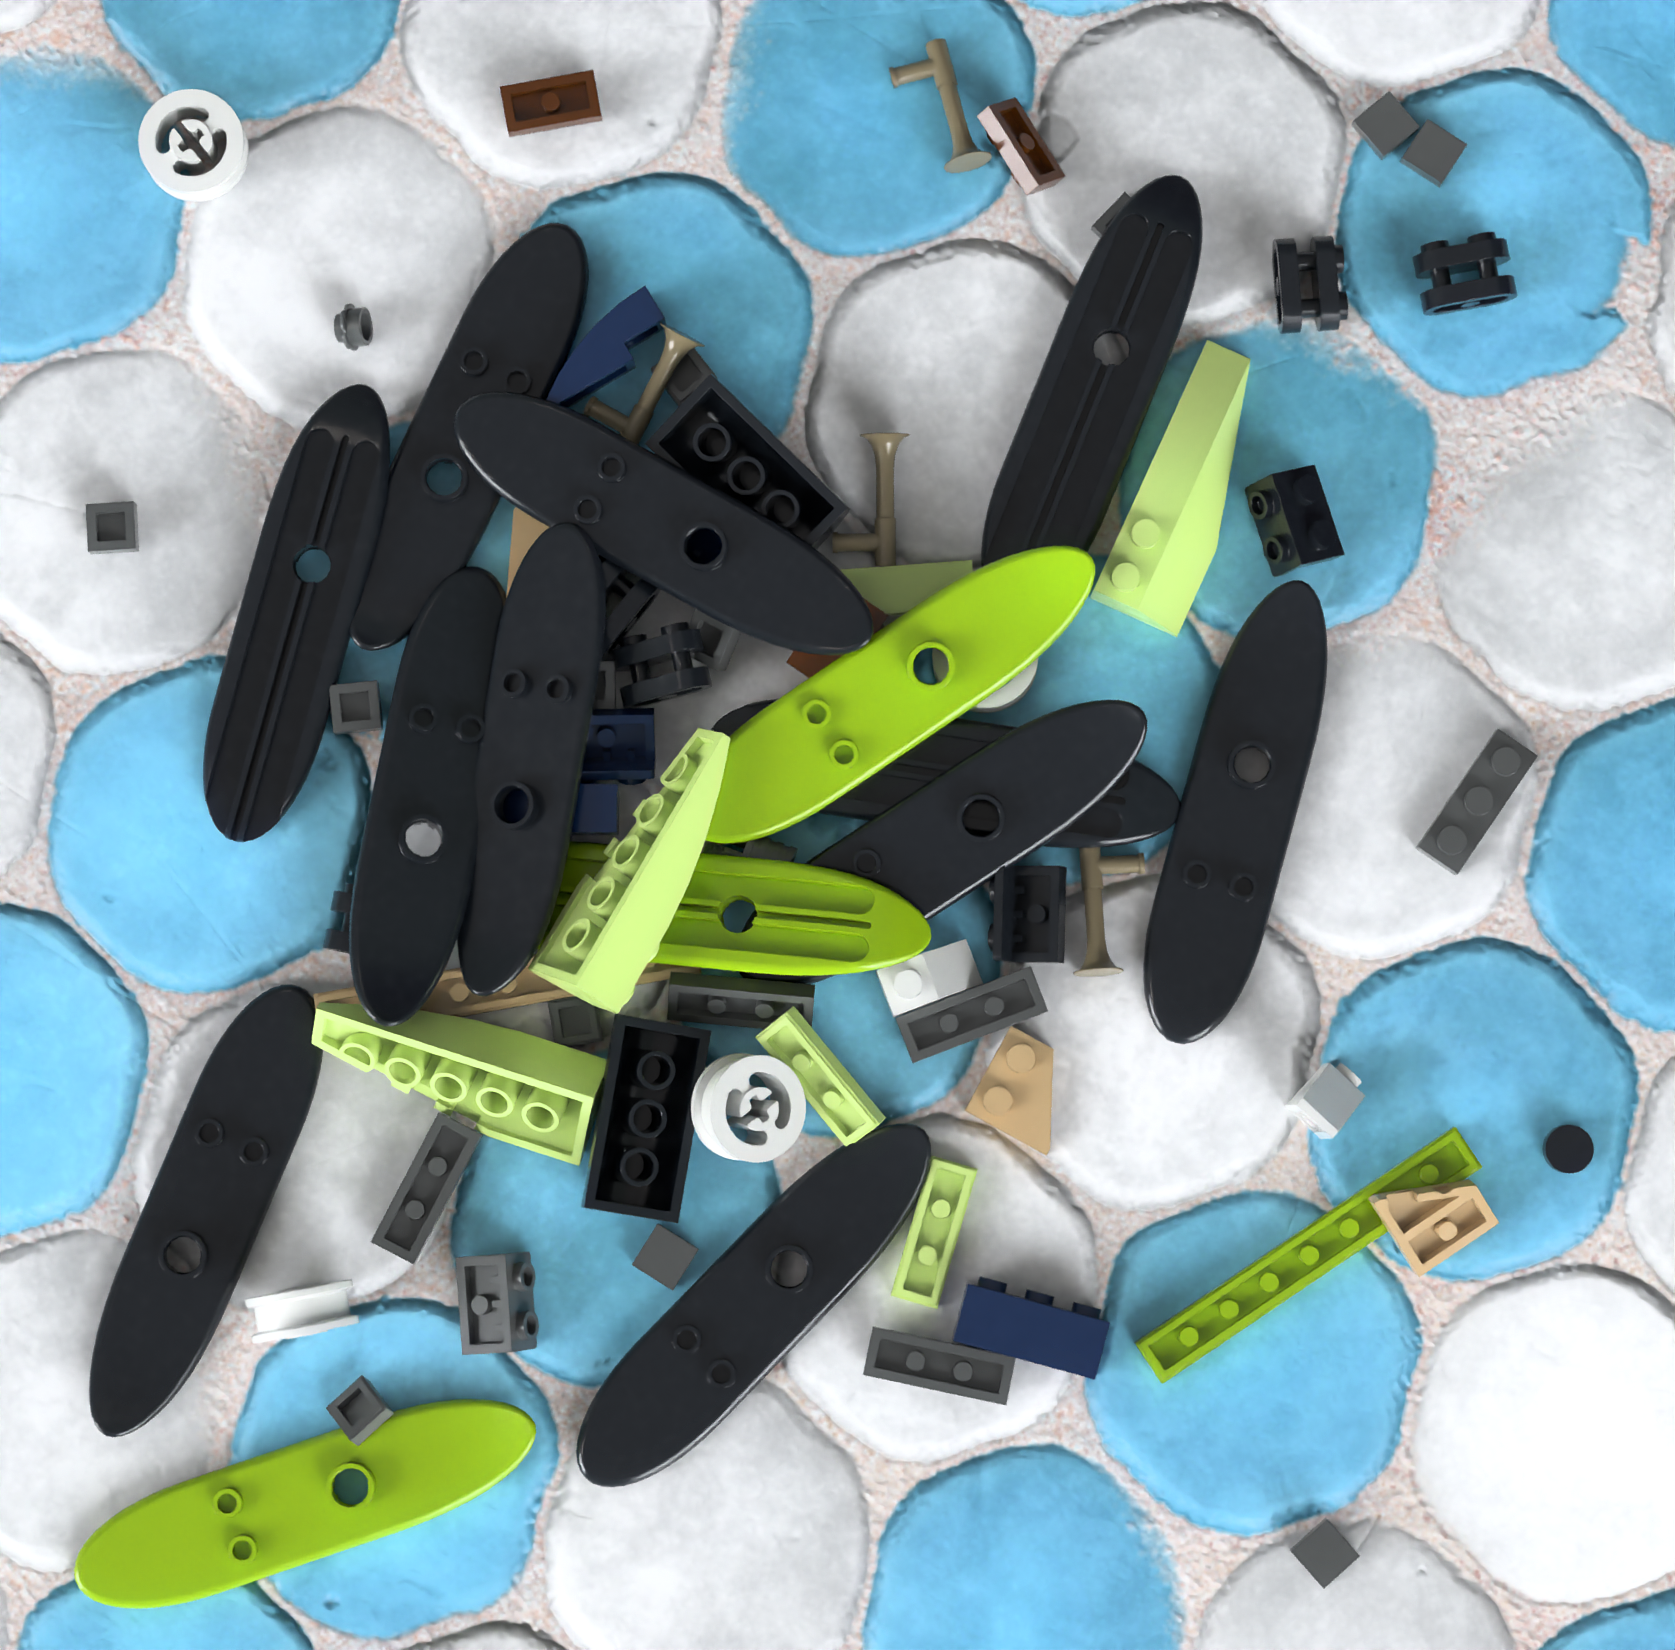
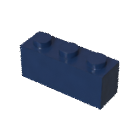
M979 1276L977 1285L966 1283L952 1336L953 1341L1095 1380L1110 1322L1100 1319L1102 1309L1073 1302L1070 1311L1052 1306L1054 1296L1026 1289L1024 1298L1005 1293L1007 1283Z

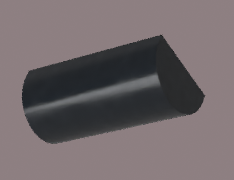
M712 374L696 388L645 443L656 455L771 518L809 543L816 550L834 532L850 510L832 490Z
M620 1014L614 1015L581 1207L678 1223L695 1129L691 1117V1099L694 1087L705 1070L711 1036L710 1030Z

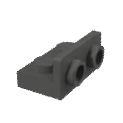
M516 1252L455 1257L462 1355L508 1353L535 1349L537 1347L536 1337L539 1331V1322L534 1311L533 1287L535 1284V1271L531 1264L530 1253Z

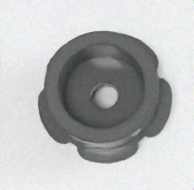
M346 304L341 314L335 316L334 333L339 343H344L347 349L356 351L359 346H367L372 341V319L368 309L365 307L355 308L353 304Z

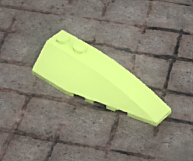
M1206 341L1090 596L1091 599L1175 637L1178 636L1217 549L1251 359L1214 342Z
M701 728L696 730L660 777L661 783L665 786L658 794L650 796L647 800L643 799L632 813L636 817L635 825L622 841L614 837L605 848L603 853L609 858L595 877L592 878L586 873L576 886L528 970L593 1006L616 1014L619 1013L622 1006L632 997L635 984L647 963L656 956L660 941L666 933L689 885L706 840L715 809L731 738L720 732Z
M320 1002L316 1008L311 1042L365 1072H369L374 1068L384 1073L392 1081L391 1086L407 1094L412 1088L435 1100L436 1103L433 1108L448 1116H451L452 1112L456 1111L477 1123L474 1129L488 1137L577 1166L582 1161L597 1116L607 1059L521 1031L473 1019L422 1010L416 1012L409 1020L402 1024L386 1027L372 1020L361 1004Z

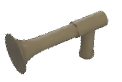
M943 38L934 39L925 45L929 59L896 68L890 67L891 81L895 89L899 85L934 76L953 143L952 158L945 164L944 170L949 173L971 171L988 163L992 155L990 152L978 149L973 142L959 97L958 83L946 40Z
M660 323L665 330L666 336L664 350L629 417L602 403L595 396L590 398L583 413L585 416L592 417L620 432V435L636 444H639L654 415L653 411L682 357L689 350L697 346H705L696 339L664 323Z
M860 434L861 437L866 438L870 443L875 455V533L833 532V553L875 551V566H896L894 463L898 445L903 438L910 436V434Z
M1079 848L1082 891H1084L1087 952L1083 965L1073 974L1082 977L1119 974L1124 970L1114 965L1106 947L1102 874H1144V854L1101 856L1100 848Z

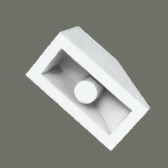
M966 939L919 954L905 962L879 969L876 972L893 1018L983 984Z
M1324 1063L1285 1107L1320 1139H1333L1364 1099L1365 1095L1357 1088L1362 1081L1342 1063H1339L1336 1068L1331 1063Z

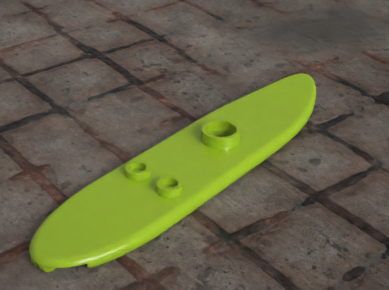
M1047 546L1022 551L989 563L934 593L873 634L866 646L857 651L842 655L754 715L729 736L731 739L721 787L706 841L723 844L748 842L777 833L805 820L999 690L1041 656L1074 620L1093 586L1095 577L1093 558L1086 551L1077 547ZM926 648H935L944 655H947L949 671L942 682L926 684L916 677L913 670V662L920 651Z
M570 841L556 906L538 949H540L564 906L585 874L587 873L594 878L609 857L603 851L609 844ZM700 853L689 885L666 933L660 941L659 950L649 963L775 975L819 976L859 973L893 966L917 956L929 945L931 928L922 913L902 896L880 884L850 873L788 861ZM738 900L751 903L757 911V917H754L752 922L753 926L742 933L728 931L723 917L725 909L731 903Z
M484 1399L438 1401L393 1411L394 1414L359 1446L351 1442L343 1430L339 1428L212 1471L155 1492L123 1509L101 1525L85 1542L76 1558L74 1567L75 1581L79 1589L86 1596L104 1605L132 1609L172 1606L216 1595L389 1536L445 1514L473 1500L502 1481L524 1460L531 1450L536 1436L535 1423L525 1411L504 1402ZM350 1468L360 1470L368 1479L367 1496L359 1504L353 1505L340 1501L341 1498H339L338 1494L334 1493L335 1477L344 1469Z

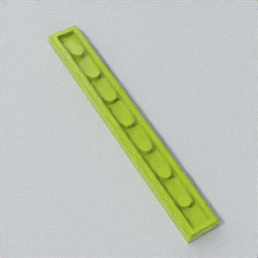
M1452 1127L1134 1342L1159 1381L1162 1384L1388 1232L1368 1200L1370 1196L1385 1192L1463 1181L1481 1169L1482 1165L1457 1128Z

